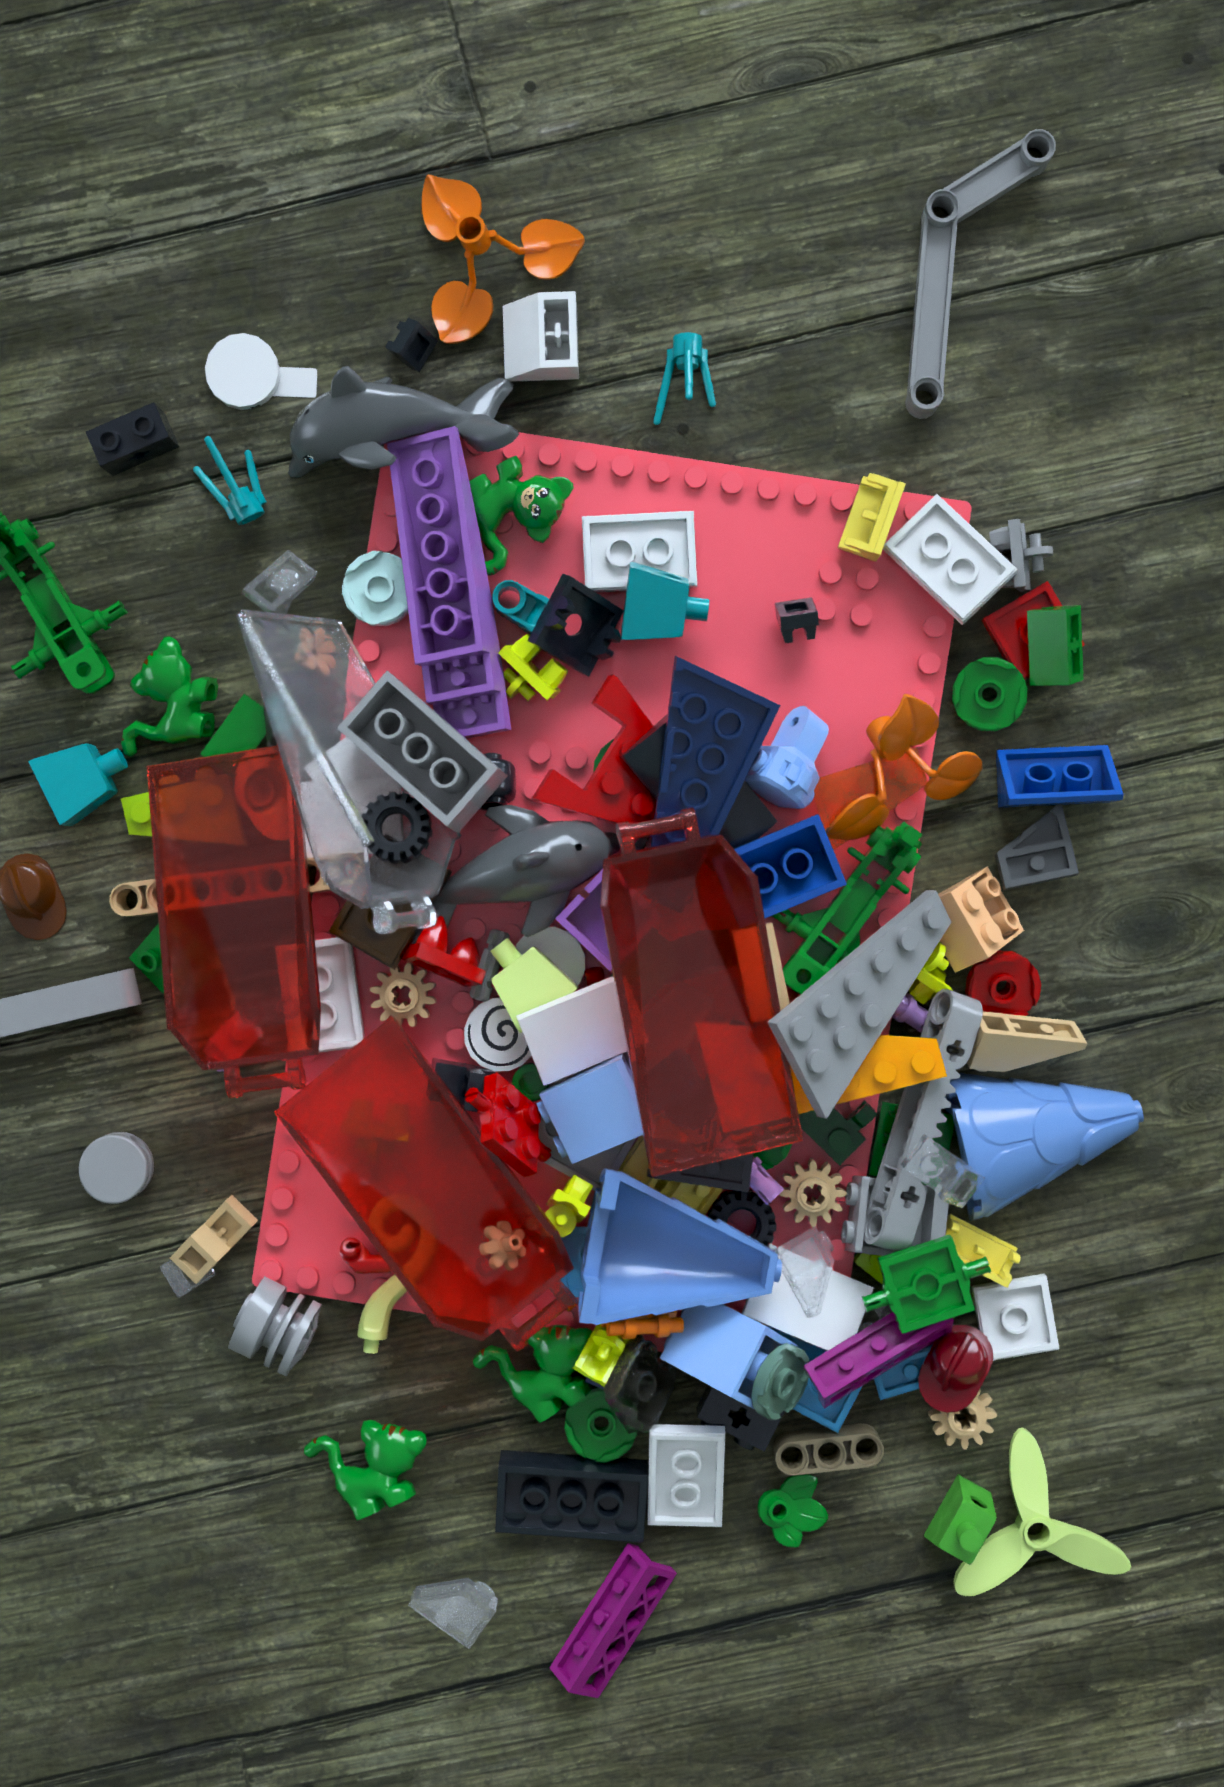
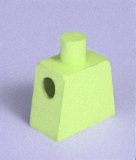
M506 938L490 951L503 968L491 981L519 1033L522 1030L516 1018L517 1015L573 993L579 988L571 978L535 946L521 955L509 938Z

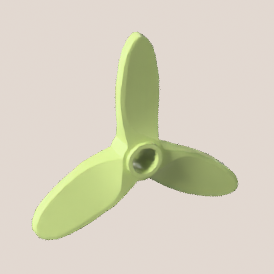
M1018 1428L1011 1439L1009 1449L1010 1485L1018 1516L1014 1524L993 1533L985 1540L971 1565L965 1562L961 1563L954 1577L956 1592L963 1596H976L1000 1585L1018 1572L1035 1551L1043 1550L1071 1564L1095 1572L1116 1575L1129 1571L1131 1568L1129 1559L1115 1544L1089 1530L1050 1518L1048 1481L1040 1448L1034 1436L1027 1429ZM1043 1523L1041 1532L1036 1535L1027 1534L1031 1525Z

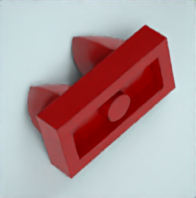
M439 916L428 923L421 931L416 943L409 945L402 957V960L464 987L482 985L486 973L485 970L478 967L479 952L473 937L459 942L452 949L450 955L446 953L448 931L443 916Z

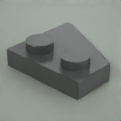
M1062 804L1056 805L1046 815L995 854L1003 891L1073 877L1079 874Z

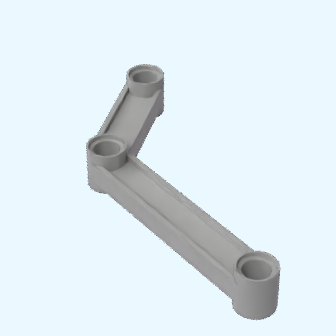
M1035 129L1030 131L1023 139L947 187L933 192L926 202L921 215L908 387L905 400L906 409L915 418L924 419L932 416L944 396L943 387L957 224L1031 177L1040 175L1046 169L1056 150L1054 137L1046 130ZM1035 148L1042 153L1043 157L1034 158L1028 153L1027 149ZM934 207L944 208L949 216L947 218H939L934 215L932 209ZM927 391L931 394L933 403L928 405L920 403L916 398V392Z

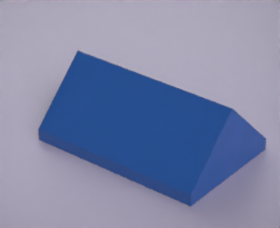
M1108 745L996 751L998 808L1111 803L1123 800L1124 794Z
M819 814L713 857L723 889L741 928L847 885Z

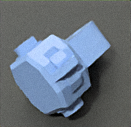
M799 706L793 709L783 720L771 746L760 747L745 779L747 784L762 798L778 807L796 809L807 807L814 798V789L820 779L814 762L827 738L828 725L806 706Z

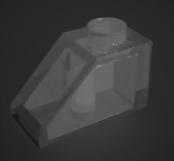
M815 1226L772 1249L778 1254V1259H781L782 1273L807 1318L821 1314L834 1264V1259L831 1255V1252L834 1251L833 1245L824 1231L819 1232Z
M469 1578L416 1586L408 1606L470 1649L495 1614L498 1599L495 1597L494 1591L485 1583L480 1581L475 1583Z

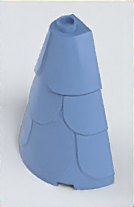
M959 1073L960 1078L950 1080V1084L956 1091L955 1093L946 1094L945 1098L951 1103V1107L945 1109L953 1117L967 1182L962 1183L969 1220L972 1221L991 1216L1033 1189H1040L1075 1165L1083 1166L1138 1131L1139 1123L1144 1120L1139 1101H1133L1131 1096L1124 1092L1060 1082L1058 1085L1016 1078L1000 1079Z
M606 1168L602 1170L599 1182H603L602 1188L595 1189L584 1242L580 1272L584 1292H579L578 1297L579 1323L599 1325L649 1314L656 1316L699 1305H704L708 1308L772 1293L773 1283L779 1282L782 1271V1261L778 1259V1254L774 1250L719 1218L714 1221L675 1197L670 1198L622 1171Z

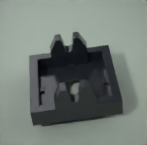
M562 574L527 641L579 673L589 677L598 659L605 660L613 656L614 652L609 648V644L611 642L620 643L621 635L615 627L624 610L573 577ZM578 614L582 621L581 628L575 635H568L565 631L567 625L565 621L570 615Z

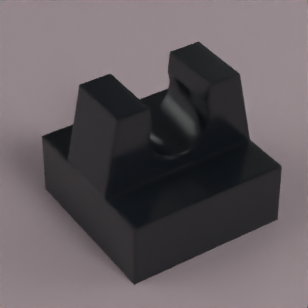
M408 317L406 322L400 321L396 327L400 332L395 341H388L385 347L410 369L420 373L438 340L418 321Z
M812 597L775 603L776 618L785 643L793 642L792 632L798 628H804L807 640L815 639L816 626L819 625L818 611Z

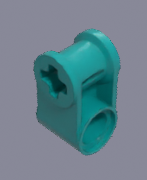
M505 580L499 583L494 588L492 594L493 605L497 613L518 625L519 628L528 634L532 633L549 601V598L536 594L513 580ZM512 590L519 594L520 602L514 608H504L500 605L499 598L503 592Z

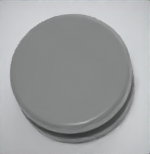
M114 1132L96 1139L84 1150L79 1162V1177L84 1189L94 1199L108 1204L123 1203L140 1194L150 1183L154 1172V1160L147 1144L139 1137L127 1132Z

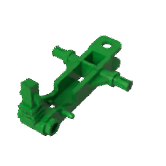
M0 511V564L4 568L0 572V581L7 576L12 579L22 594L20 596L21 600L36 623L33 649L28 651L29 656L11 665L12 670L15 671L14 673L19 679H22V677L37 668L39 670L46 668L45 663L56 657L61 669L74 688L82 690L87 694L96 693L113 682L115 673L92 635L102 628L105 631L110 629L112 622L128 614L127 610L119 600L103 611L97 609L93 612L74 605L44 556L45 553L55 547V543L50 541L39 548L35 541L40 537L39 533L28 518L23 521L17 519L9 523L7 517L3 516ZM32 557L35 561L32 564L35 570L40 568L43 573L26 582L24 580L26 574L24 571H19L16 565ZM69 621L71 624L69 628L59 634L55 632L54 629Z
M905 822L896 826L894 830L878 826L865 842L870 846L865 855L853 847L848 848L847 852L860 862L846 880L847 885L840 888L827 908L804 915L799 912L794 914L787 909L781 912L785 916L780 913L772 915V917L786 926L785 931L788 933L793 931L804 939L782 968L786 986L801 995L831 970L836 963L838 964L860 946V929L891 885L904 894L909 893L910 889L897 880L902 871L909 874L920 860L921 855L916 851L922 845L919 841L923 835ZM873 860L889 871L884 880L879 878L876 881V884L879 885L877 889L860 878L862 873L865 876L870 873L866 868ZM828 922L845 933L838 943H835L821 933Z

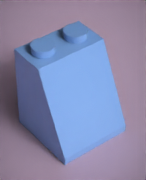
M623 1053L541 1091L539 1094L542 1100L537 1103L539 1112L546 1124L552 1121L558 1133L557 1136L553 1137L557 1150L562 1158L568 1156L572 1164L655 1130L653 1115Z
M724 1304L708 1308L704 1305L682 1309L681 1317L684 1321L683 1333H671L665 1341L664 1351L660 1359L753 1408L751 1397L753 1383L766 1357L782 1344L798 1345L769 1327Z

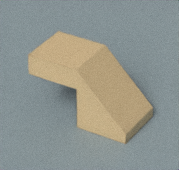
M231 1195L178 1248L170 1259L197 1284L258 1220Z

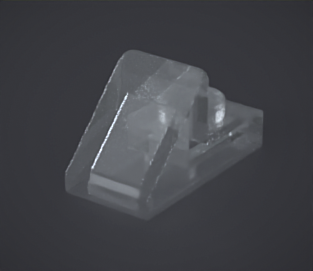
M287 550L244 587L241 594L271 617L284 619L292 600L315 580L317 571L290 550Z
M923 1134L901 1163L905 1170L934 1189L941 1200L960 1208L965 1206L986 1179L982 1174L926 1134Z

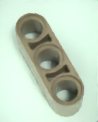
M860 1423L842 1425L838 1433L827 1427L781 1433L773 1443V1453L780 1471L787 1475L795 1476L869 1468L881 1461L884 1455V1447L874 1427ZM868 1438L874 1441V1445L869 1451L860 1452L856 1450V1445L860 1440ZM830 1442L837 1445V1449L832 1455L823 1456L818 1453L819 1448L824 1443ZM792 1446L800 1449V1454L793 1460H786L781 1456L783 1450L787 1447Z

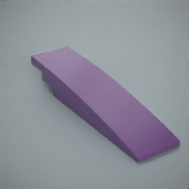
M453 426L387 443L388 451L397 458L393 465H390L414 661L415 665L422 666L426 703L432 704L434 711L466 739L511 730L502 659L498 654L500 646L493 603L458 428Z

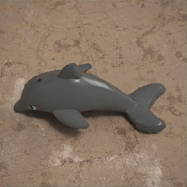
M344 366L334 375L331 390L314 399L299 412L290 432V447L293 457L289 464L288 474L291 478H301L311 470L332 459H342L353 467L371 470L393 465L397 458L381 447V445L453 426L458 428L459 435L477 451L490 452L503 448L513 442L518 437L519 432L513 426L502 424L494 420L502 402L513 390L514 384L508 379L497 378L481 386L460 404L454 406L427 393L390 384L393 381L390 377H383L374 382H364L349 366Z
M514 805L489 807L485 816L510 835L478 855L449 877L410 945L415 944L421 931L428 923L439 916L444 917L448 928L455 908L460 904L531 902L521 933L526 937H530L548 928L564 909L570 891L602 870L608 858L620 850L623 845L622 837L613 832H603L593 823L587 821H547L532 810Z

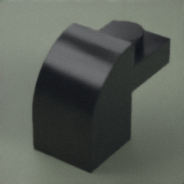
M433 1058L426 1095L430 1100L459 1104L463 1110L477 1112L476 1108L465 1101V1098H467L465 1094L473 1087L483 1094L484 1077L496 1072L475 1065Z

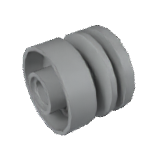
M264 1276L254 1293H250L243 1303L233 1324L235 1330L228 1348L252 1359L263 1345L268 1348L264 1366L270 1368L278 1354H281L283 1359L277 1372L287 1376L295 1364L304 1356L317 1330L322 1304L313 1300L306 1313L302 1314L300 1310L306 1296L299 1294L290 1307L283 1305L287 1287Z

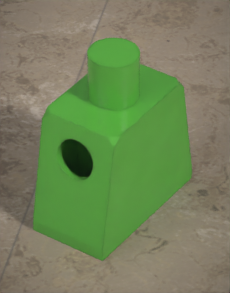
M957 1474L928 1526L924 1537L940 1549L971 1565L997 1518L991 1492Z

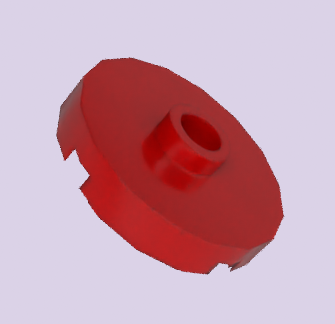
M998 950L989 958L973 965L966 979L965 993L966 996L980 1001L984 1012L1027 1016L1029 1014L1028 1011L1033 1005L1036 1006L1040 998L1041 981L1037 969L1026 957L1014 951ZM1001 981H1006V987L1001 991H997V984Z

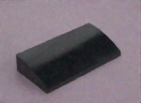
M667 715L620 756L656 801ZM744 781L706 860L713 871H717L713 857L759 839L778 822L746 781Z
M501 1450L498 1467L495 1532L643 1542L648 1485V1460L618 1458L608 1462H596L581 1455Z

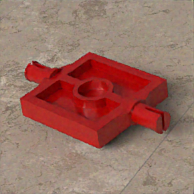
M496 1072L485 1076L483 1094L475 1087L470 1088L465 1094V1097H467L465 1101L476 1108L480 1114V1143L523 1177L537 1174V1161L546 1162L551 1157L549 1152H552L538 1137L541 1114L537 1105L499 1073Z

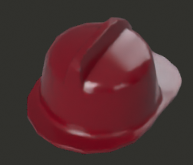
M954 1325L952 1332L934 1342L918 1377L919 1390L924 1400L931 1407L945 1413L958 1412L968 1407L974 1400L991 1369L994 1359L992 1345L987 1336L977 1328L968 1325Z

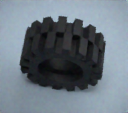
M389 792L388 796H383V794L377 796L378 800L374 803L370 802L366 806L368 808L367 812L363 813L361 817L363 825H360V832L363 834L365 845L379 859L389 861L391 864H398V862L408 863L411 862L410 859L413 857L417 859L422 855L420 852L424 848L427 849L429 837H432V823L426 809L415 798L403 792L402 795L396 792ZM402 814L410 820L411 831L405 840L390 842L383 836L382 825L390 815Z
M749 1189V1192L733 1190L729 1193L725 1191L718 1200H715L712 1209L709 1210V1218L714 1221L719 1218L727 1223L729 1216L734 1211L747 1210L756 1218L755 1230L749 1236L765 1246L769 1243L772 1244L774 1240L773 1234L776 1231L773 1210L770 1204L766 1206L753 1190Z

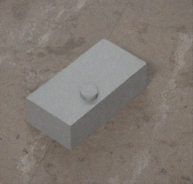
M389 671L382 675L337 727L339 731L446 827L457 833L461 831L508 777L507 774Z

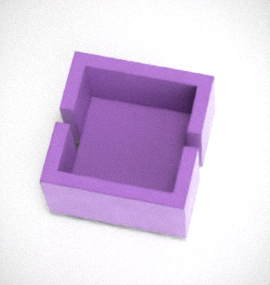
M607 864L584 888L590 895L585 899L578 894L555 919L611 971L634 947L629 940L634 936L640 941L663 916Z

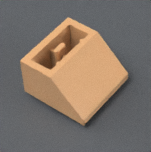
M988 866L938 894L951 920L950 926L939 942L946 947L945 956L955 973L989 958L1024 931L1017 913L1009 905L1001 891L998 880L993 877Z

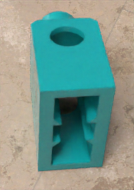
M630 562L621 639L682 637L685 619L707 621L709 599L689 597V580L685 577Z
M87 743L28 761L59 825L64 826L75 825L116 795L118 789L111 776L128 768L127 761L118 748L101 756L96 746Z

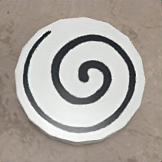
M500 997L480 1003L471 1012L464 1027V1041L470 1056L480 1066L492 1071H511L522 1066L531 1057L523 1033H519Z

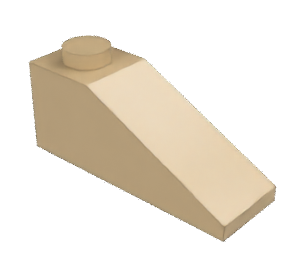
M983 1011L980 1027L967 1065L969 1069L980 1072H1007L1084 1050L1087 1042L1075 1021Z

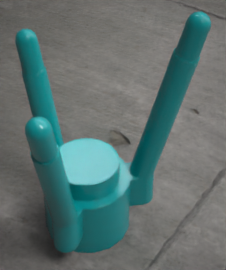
M686 332L673 336V348L667 349V363L653 420L655 425H659L661 422L675 364L677 369L684 370L685 398L687 400L693 398V370L697 369L700 364L708 404L710 407H715L716 405L708 367V350L702 348V336L697 333Z
M206 436L204 441L231 490V493L228 495L230 502L200 467L195 466L193 468L194 473L225 509L230 521L236 520L238 525H244L261 517L265 513L262 505L266 504L267 501L261 492L251 451L246 450L244 453L253 490L250 492L247 486L241 488L237 486L212 438Z

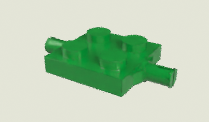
M946 1235L878 1257L877 1260L883 1276V1290L862 1296V1301L867 1313L888 1305L895 1314L900 1332L904 1334L975 1311L970 1295V1278L990 1273L991 1268L988 1266L989 1262L986 1256L964 1263L958 1256L953 1238L950 1235Z

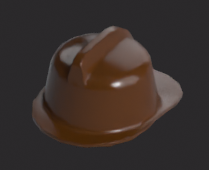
M29 853L16 855L6 861L0 870V900L9 921L15 930L26 938L34 940L50 938L59 932L65 923L67 913L64 897L50 865L40 856Z

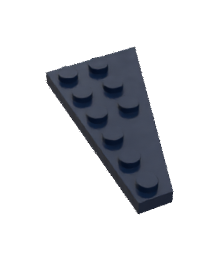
M677 656L674 658L645 896L654 902L681 913L781 705Z

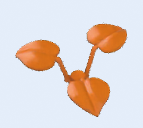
M428 174L422 191V214L425 225L431 235L440 241L451 242L458 237L465 249L464 256L467 260L469 275L468 286L461 281H451L440 287L435 293L431 311L440 340L446 344L465 342L478 335L489 323L493 313V300L487 291L475 289L476 274L473 258L475 255L485 253L492 241L501 244L518 255H525L524 266L526 270L538 279L548 280L561 276L570 268L585 243L583 234L567 223L552 219H541L531 222L523 228L521 241L524 247H518L498 235L495 230H488L483 219L480 217L482 212L480 195L473 186L460 180L445 179Z
M904 694L897 710L891 717L881 716L873 720L866 729V734L875 747L870 752V755L874 759L878 796L876 797L872 793L865 794L850 803L826 829L828 838L841 840L859 839L872 834L878 826L885 822L889 815V809L883 804L887 799L881 758L894 761L906 753L929 777H932L924 786V791L928 797L935 800L950 799L967 790L982 771V760L977 754L964 751L948 757L941 763L938 770L931 769L910 746L923 744L935 734L939 727L938 715L926 702L909 694Z

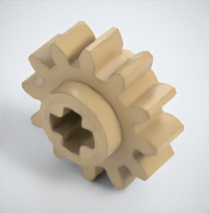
M409 962L405 965L404 972L400 971L398 965L395 970L390 968L391 976L384 972H379L377 977L383 983L382 986L370 988L372 993L379 994L380 999L374 1001L371 1007L379 1008L382 1006L385 1011L381 1014L380 1020L385 1021L393 1016L395 1018L393 1021L395 1028H399L405 1018L411 1027H415L417 1025L416 1014L423 1018H428L430 1013L424 1007L425 1004L430 1005L437 1002L435 997L428 996L427 991L432 990L436 986V983L428 982L425 984L423 982L427 970H420L417 974H414L413 964ZM407 986L411 990L408 996L412 1001L410 1004L407 1001L400 1004L396 1000L399 996L396 989L397 987L403 989Z
M813 1158L808 1160L807 1169H803L799 1163L795 1162L794 1170L797 1174L792 1176L783 1173L782 1175L786 1183L789 1184V1187H783L784 1190L779 1195L790 1198L782 1206L784 1211L789 1212L796 1209L794 1213L796 1223L801 1222L804 1216H808V1221L812 1227L816 1226L818 1216H822L827 1223H830L831 1216L828 1211L833 1209L842 1212L843 1210L841 1205L835 1201L836 1197L841 1198L847 1195L843 1188H835V1185L841 1182L842 1176L840 1173L828 1176L831 1170V1165L828 1162H825L820 1169H817ZM814 1184H817V1189L821 1195L818 1199L812 1196L811 1201H808L804 1189L807 1186L813 1188Z
M979 1390L974 1400L966 1407L969 1414H964L965 1419L958 1420L955 1415L960 1414V1411L945 1413L936 1409L929 1410L928 1415L930 1419L939 1421L933 1426L935 1434L942 1435L945 1433L944 1440L948 1446H951L958 1439L964 1450H967L969 1445L968 1439L973 1438L977 1444L982 1445L983 1440L979 1433L981 1431L993 1433L994 1430L987 1422V1419L997 1417V1413L993 1408L986 1407L992 1402V1398L988 1393L980 1395L981 1390Z

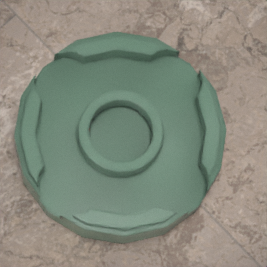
M785 1343L776 1347L766 1357L754 1380L751 1395L753 1408L758 1414L767 1419L777 1420L782 1418L780 1414L783 1411L788 1413L797 1405L804 1393L809 1378L804 1370V1365L809 1362V1357L803 1349L793 1344Z

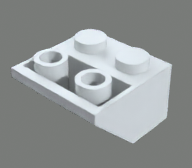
M575 291L540 292L503 305L505 379H508L510 382L579 379Z

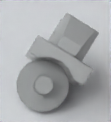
M1020 519L1008 520V526L989 532L990 544L999 552L1011 551V564L1018 569L1017 574L1002 588L1015 587L1020 592L1030 591L1031 582L1028 560H1032L1034 573L1044 571L1043 558L1053 556V547L1042 546L1041 534L1036 533L1029 535L1030 548H1027L1025 524L1021 523Z

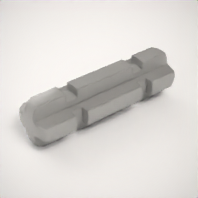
M492 929L486 942L489 945L488 948H484L478 966L485 970L486 973L482 985L471 987L470 997L482 1002L490 999L493 990L491 979L498 974L501 966L490 951L506 938L510 939V935L504 931Z

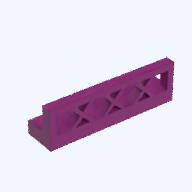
M891 1312L804 1365V1370L818 1391V1399L825 1409L939 1340L944 1335L952 1332L954 1319L950 1318L902 1334L899 1330L895 1314Z
M631 1543L626 1545L549 1667L569 1693L599 1698L677 1574L671 1566L651 1561L638 1545ZM654 1574L658 1575L659 1577L655 1584L646 1589ZM639 1607L636 1614L626 1620L630 1612ZM619 1639L615 1647L606 1652L610 1644ZM600 1670L591 1684L586 1683L593 1673Z

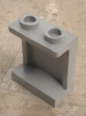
M853 1176L852 1183L849 1182L847 1185L845 1202L846 1205H850L848 1220L843 1222L841 1240L842 1243H845V1251L880 1256L896 1252L867 1244L864 1241L866 1211L876 1178ZM924 1185L926 1200L914 1240L910 1247L946 1236L950 1187ZM907 1195L908 1198L914 1199L913 1195Z

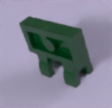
M864 1100L847 1118L835 1107L827 1119L817 1117L814 1110L790 1116V1118L840 1166L866 1140L859 1130L870 1123L877 1116V1113Z

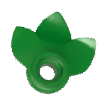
M814 1475L789 1476L779 1489H771L764 1492L758 1501V1515L766 1525L772 1527L774 1538L783 1546L799 1547L803 1536L802 1531L811 1532L818 1530L829 1518L826 1509L817 1500L812 1498L818 1482V1478ZM778 1504H782L781 1510L773 1515V1508Z

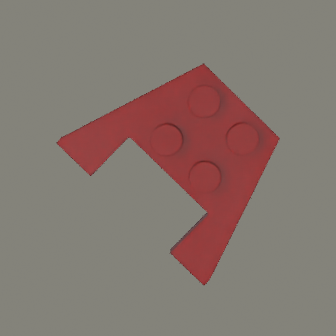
M612 674L607 677L591 704L621 724L622 728L587 784L582 789L556 770L551 769L544 777L532 799L543 804H550L568 811L582 813L600 820L646 831L655 816L656 800L620 756L653 727V724L619 678Z

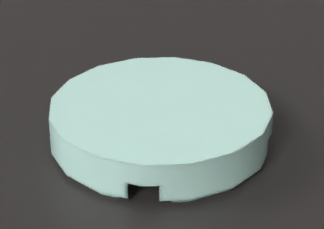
M371 551L359 556L348 566L342 584V595L347 608L358 620L371 626H389L401 621L408 614L403 566L400 557L387 552Z

